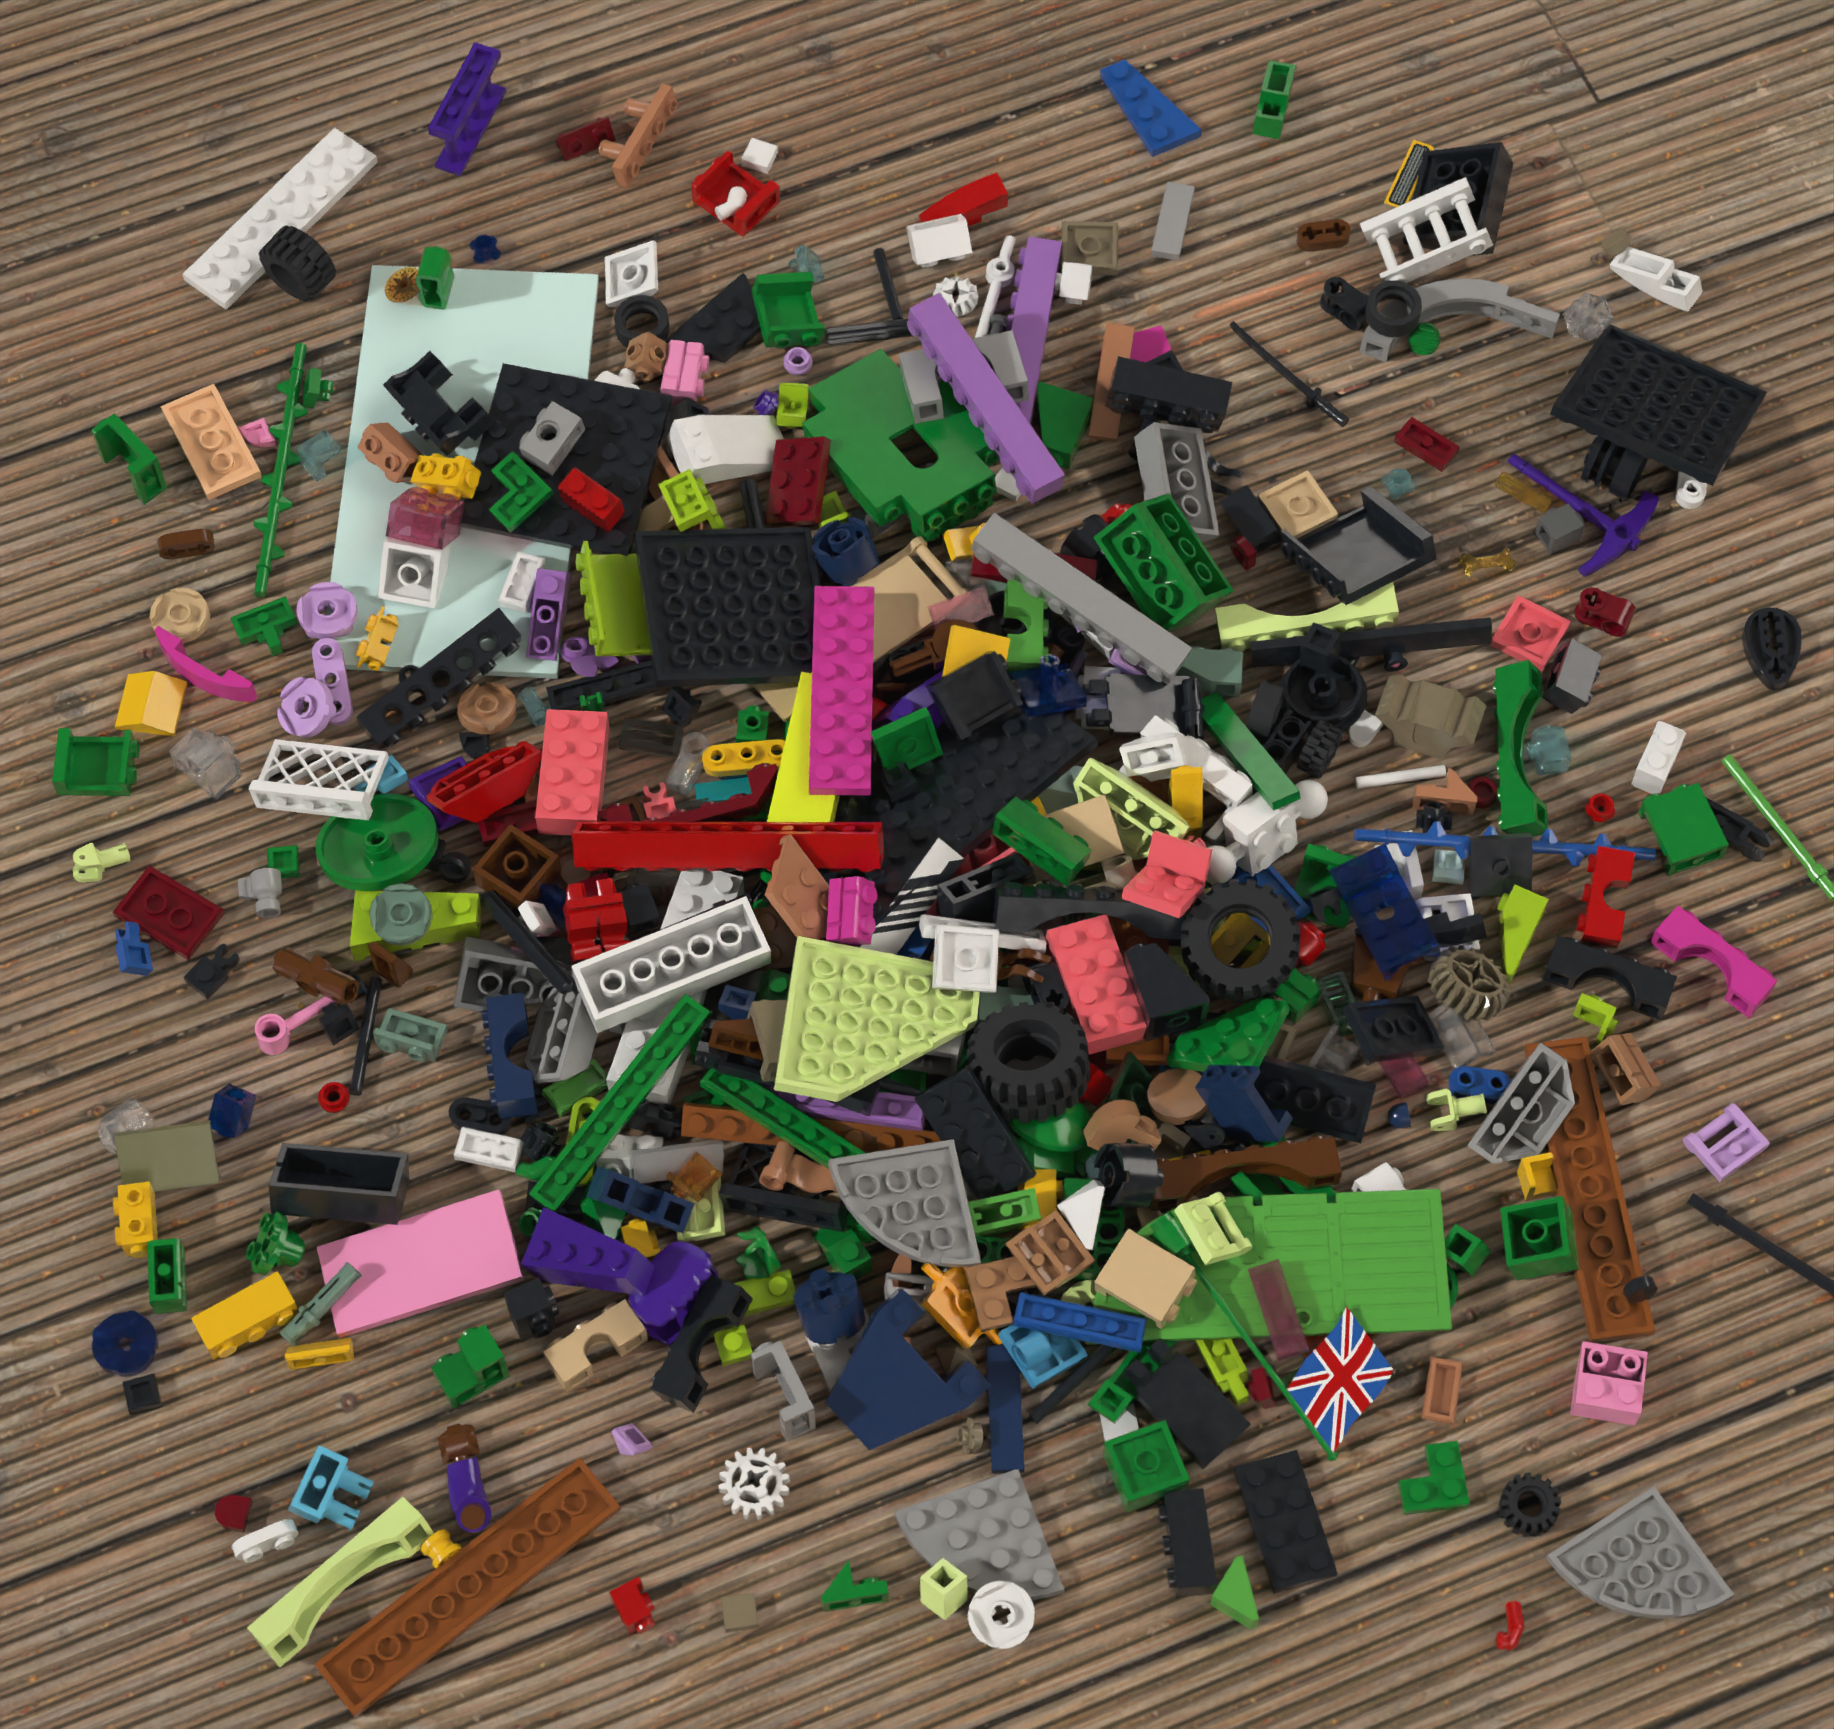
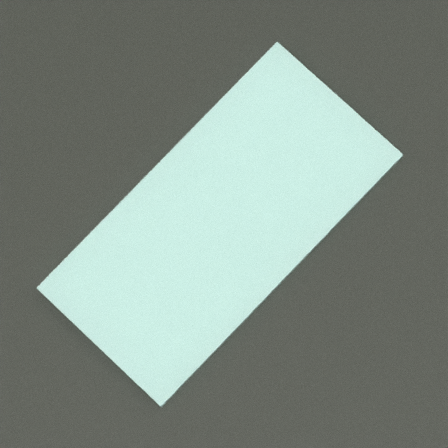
M372 265L330 582L342 585L343 589L353 594L358 609L357 619L353 625L352 632L346 636L334 639L343 650L346 670L374 671L365 662L357 668L360 657L355 654L360 641L367 639L369 631L365 630V626L370 615H376L382 606L385 607L382 615H395L398 618L397 622L399 624L391 644L382 640L380 642L389 646L390 650L384 667H380L379 671L400 672L406 665H415L421 668L497 608H500L522 635L521 642L518 643L520 648L507 658L505 655H502L495 661L497 664L495 668L484 676L558 679L562 635L556 661L526 657L533 599L527 613L501 607L498 604V599L517 551L545 558L546 565L544 569L569 573L571 549L460 527L458 519L464 498L460 497V500H452L442 495L430 498L422 495L419 492L420 489L410 481L392 482L386 478L385 472L365 458L366 455L357 446L362 439L363 431L370 424L388 422L423 455L432 456L433 453H437L447 458H455L457 455L464 456L470 459L474 466L482 435L475 442L468 436L447 456L431 439L425 441L417 433L415 428L418 424L415 423L412 426L401 415V412L404 410L403 407L387 391L383 384L392 375L411 368L429 350L453 374L437 392L455 412L473 397L489 414L503 363L589 380L599 283L598 274L452 268L455 278L445 310L424 307L419 300L420 289H417L418 286L416 285L413 288L417 293L412 292L404 300L401 298L402 293L393 298L397 290L393 292L388 290L392 286L397 285L392 278L402 280L404 271L408 273L407 278H409L416 271L418 272L419 267ZM392 533L450 543L447 574L435 609L378 598L383 541ZM327 606L326 616L335 610H331V607ZM487 638L481 641L480 646L485 651H492L497 647V644L494 640ZM324 649L322 655L328 656L332 649ZM464 656L460 657L456 664L461 669H469L472 667L473 661L469 657Z

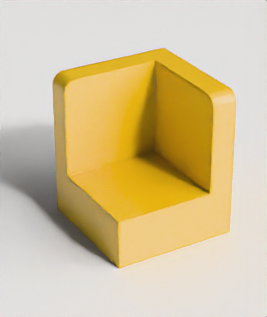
M1552 1152L1521 1159L1517 1175L1525 1201L1556 1195L1557 1188L1551 1170L1554 1160Z

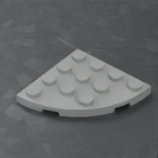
M954 1139L829 1159L828 1166L832 1180L845 1206L856 1221L883 1245L903 1256L926 1264L929 1263L942 1267H971L980 1265L981 1260Z
M1019 1470L1009 1471L894 1512L899 1527L910 1546L931 1565V1568L944 1558L967 1575L968 1591L976 1593L985 1584L1001 1580L1012 1581L1022 1587L1032 1600L1064 1593V1587Z
M1654 1486L1546 1557V1560L1555 1571L1580 1593L1605 1607L1632 1616L1658 1619L1687 1617L1718 1607L1734 1596V1593Z

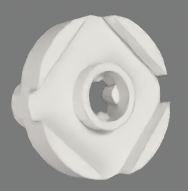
M998 1580L985 1584L975 1593L969 1605L968 1621L973 1634L979 1641L991 1647L1006 1649L1018 1645L1028 1636L1034 1623L1035 1609L1031 1597L1022 1587L1012 1581ZM997 1605H1001L1003 1609L1009 1608L1011 1611L1007 1616L1008 1622L1005 1624L1001 1620L994 1621L992 1615L996 1613L995 1607Z

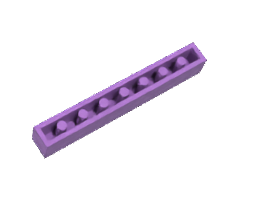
M1028 237L1026 248L1021 247L1018 264L1023 265V268L1016 271L1014 286L1019 287L1018 292L1012 293L1010 309H1015L1014 315H1008L1006 331H1013L1028 380L1029 401L1016 404L1030 425L1062 241Z
M938 293L911 307L907 321L910 333L914 337L917 336L919 338L925 355L929 359H933L937 364L939 375L943 381L950 383L958 403L965 405L973 425L980 427L988 447L991 450H995L999 455L1003 469L1013 475L1020 494L1027 496L1033 504L1061 489L1065 474L941 294Z

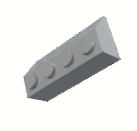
M1154 422L1134 436L1145 501L1169 493L1201 541L1220 536L1201 429Z

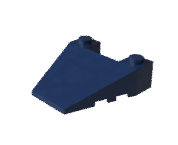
M896 1289L873 1311L864 1332L858 1339L849 1360L844 1365L825 1401L829 1408L868 1450H872L968 1408L991 1386L970 1361L964 1360L942 1380L904 1339L902 1334L925 1313L904 1289Z

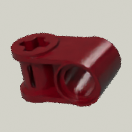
M1589 587L1580 594L1579 603L1575 607L1574 615L1582 624L1604 631L1614 637H1622L1628 630L1636 607L1625 598L1611 595L1598 588ZM1593 595H1595V600L1591 601Z

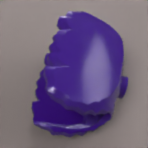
M674 1242L666 1246L651 1261L655 1268L645 1295L629 1294L631 1308L645 1327L646 1332L653 1340H659L667 1345H671L676 1340L683 1326L686 1314L691 1311L698 1298L700 1287L710 1275L716 1277L719 1275L712 1265L711 1255L692 1244Z

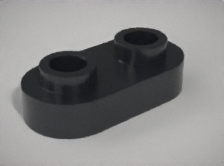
M462 1097L456 1099L449 1108L451 1124L460 1131L462 1127L504 1135L512 1125V1118L500 1119L498 1107L492 1108L491 1101ZM464 1113H469L471 1115V1117L467 1120H462L460 1118L461 1115ZM494 1119L502 1120L499 1125L491 1124Z

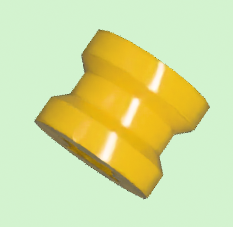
M447 1529L435 1532L420 1548L425 1556H430L433 1560L432 1565L435 1569L462 1549L458 1543L451 1541V1535Z

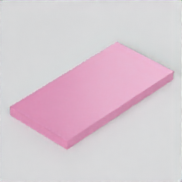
M500 1189L400 1220L398 1225L387 1224L316 1247L325 1285L340 1271L346 1262H349L362 1275L331 1307L336 1333L339 1338L524 1281Z

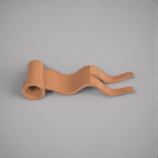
M784 1141L777 1143L769 1165L764 1167L759 1178L760 1183L764 1187L775 1191L782 1190L785 1182H788L810 1193H820L826 1190L838 1192L829 1169L803 1156L794 1154L795 1147Z

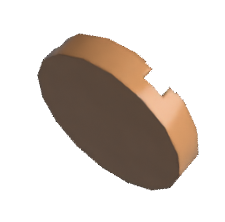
M490 682L480 687L479 684H476L465 690L457 701V715L461 724L469 731L477 734H494L510 726L517 716V703L513 692L506 686Z
M1180 1068L1169 1069L1158 1074L1150 1082L1147 1091L1148 1104L1154 1116L1165 1123L1175 1125L1185 1124V1121L1191 1119L1195 1121L1201 1118L1208 1110L1207 1105L1195 1089L1202 1075L1194 1070Z

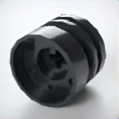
M1597 436L1585 457L1581 481L1589 483L1596 472L1598 474L1594 487L1599 488L1606 478L1611 479L1609 493L1627 501L1633 493L1648 459L1642 457L1637 452L1617 446L1612 441Z

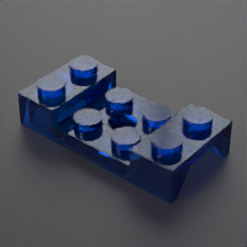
M1385 843L1329 870L1333 882L1338 888L1385 981L1391 979L1401 966L1419 957H1436L1441 955L1439 945L1418 909ZM1390 908L1394 910V915L1391 919L1383 921L1377 917L1380 910Z

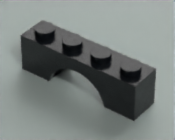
M1557 936L1543 981L1573 990L1579 983L1589 978L1600 977L1610 979L1626 991L1631 1002L1632 1011L1662 1021L1677 976L1670 974L1669 971L1663 968H1652L1640 964L1634 958H1622L1611 954L1604 948H1592L1581 944L1574 938Z
M710 1275L700 1287L698 1298L691 1311L686 1314L683 1326L676 1340L669 1346L668 1355L662 1367L655 1373L653 1384L650 1388L663 1401L692 1413L695 1412L709 1385L699 1369V1356L704 1344L713 1334L722 1329L739 1327L753 1300L741 1286Z

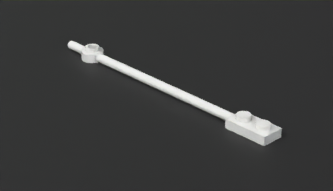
M1005 236L999 258H994L987 264L986 279L991 285L975 338L988 335L989 321L991 316L994 315L1001 288L1010 285L1014 279L1015 268L1010 261L1016 241L1013 236ZM927 463L926 468H929L934 464Z

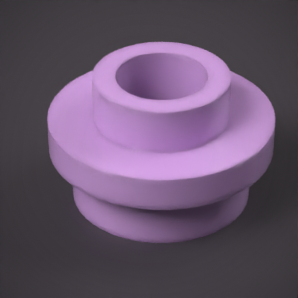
M792 348L784 357V367L787 372L793 375L806 374L812 367V357L804 348Z

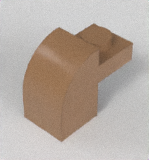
M1115 1100L1104 1104L1093 1114L1083 1130L1088 1146L1098 1151L1104 1144L1125 1143L1128 1138L1140 1144H1150L1153 1150H1156L1162 1141L1156 1123L1146 1116H1140L1136 1103L1129 1100Z

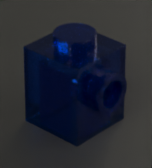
M227 1084L216 1092L208 1120H211L212 1129L223 1137L236 1138L249 1127L257 1095L232 1084Z

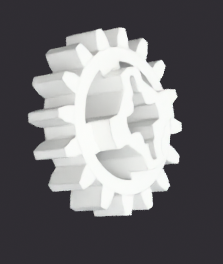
M751 1447L747 1448L746 1456H742L738 1451L735 1452L736 1461L733 1463L726 1460L725 1467L728 1472L723 1471L719 1474L720 1480L726 1482L719 1485V1492L726 1494L723 1497L724 1505L733 1503L732 1513L735 1515L742 1510L746 1520H748L751 1513H755L758 1520H761L763 1511H767L770 1516L774 1515V1505L784 1506V1500L781 1498V1495L789 1496V1488L784 1484L790 1482L789 1474H782L786 1470L785 1463L776 1464L777 1454L775 1453L765 1457V1448H761L758 1454H753ZM753 1464L762 1465L764 1467L753 1466ZM739 1471L741 1475L740 1481L736 1482L735 1486L732 1487L733 1479ZM776 1480L775 1490L770 1496L768 1494V1488L769 1486L773 1485L774 1481ZM749 1481L760 1482V1486L755 1488L754 1485H749ZM746 1500H750V1501H755V1502H757V1503H748V1502H745V1501H746Z

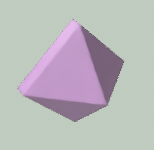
M633 1423L614 1428L612 1431L620 1454L635 1455L648 1451L653 1447Z

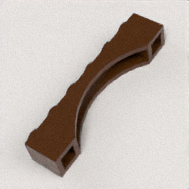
M1314 1136L1305 1142L1294 1143V1141L1286 1140L1270 1147L1252 1145L1242 1151L1232 1152L1229 1149H1224L1207 1156L1189 1154L1180 1160L1156 1159L1158 1168L1163 1170L1164 1179L1163 1184L1156 1189L1150 1209L1151 1211L1177 1208L1180 1204L1188 1202L1192 1196L1206 1186L1223 1178L1232 1177L1240 1170L1244 1174L1259 1173L1279 1176L1294 1181L1307 1189L1337 1185L1340 1183L1342 1171L1335 1138Z

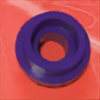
M766 389L759 395L753 406L758 411L757 415H772L779 405V401H777L778 393L775 391L770 392Z

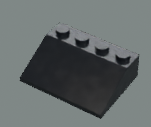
M1502 142L1424 151L1412 200L1466 177L1475 198L1474 201L1469 202L1467 205L1477 230L1486 228L1494 245L1476 255L1493 254L1513 161ZM1457 209L1441 215L1451 242L1467 236ZM1430 220L1414 227L1422 248L1431 250L1440 248ZM1404 234L1403 243L1409 245Z

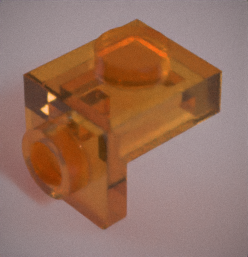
M696 1152L677 1176L669 1171L666 1177L674 1183L670 1189L679 1197L686 1199L689 1196L699 1203L723 1173Z

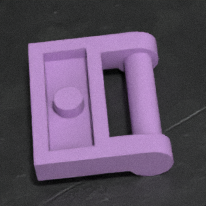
M1734 1103L1724 1108L1723 1114L1695 1134L1690 1133L1683 1138L1686 1148L1701 1160L1719 1182L1767 1149L1770 1144ZM1730 1123L1738 1127L1709 1149L1705 1146V1141Z

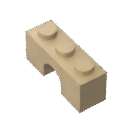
M624 1299L619 1303L613 1302L607 1305L601 1311V1315L591 1321L588 1319L579 1323L574 1328V1332L564 1339L559 1337L550 1342L546 1347L547 1350L543 1351L547 1365L567 1393L594 1375L592 1365L586 1358L588 1351L594 1345L600 1343L609 1344L622 1357L646 1342L648 1337L645 1327Z

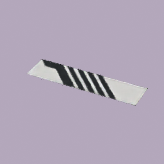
M938 838L891 905L917 885L919 886L875 927L871 944L861 945L860 948L896 955L919 924L921 915H925L936 900L937 885L950 880L964 861V858Z

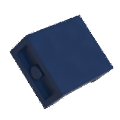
M1209 1065L1195 1087L1219 1125L1224 1129L1229 1140L1279 1142L1293 1119L1288 1110H1276L1267 1107L1254 1087V1082L1261 1072L1257 1066Z

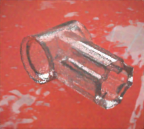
M698 732L689 733L683 738L681 743L682 749L665 780L666 787L682 796L690 794L703 769L702 755L709 747L707 738ZM694 748L703 749L697 754L690 753Z

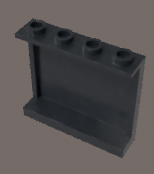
M1371 486L1361 490L1363 506L1298 539L1285 529L1281 530L1283 540L1281 549L1285 557L1292 559L1297 563L1301 571H1306L1310 574L1318 585L1324 586L1333 598L1337 597L1345 605L1437 559L1432 534Z

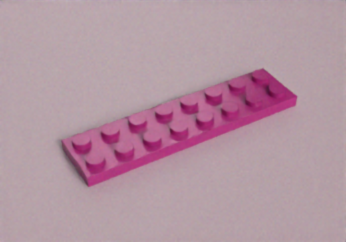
M815 586L809 795H871L872 737L870 732L872 731L874 587Z

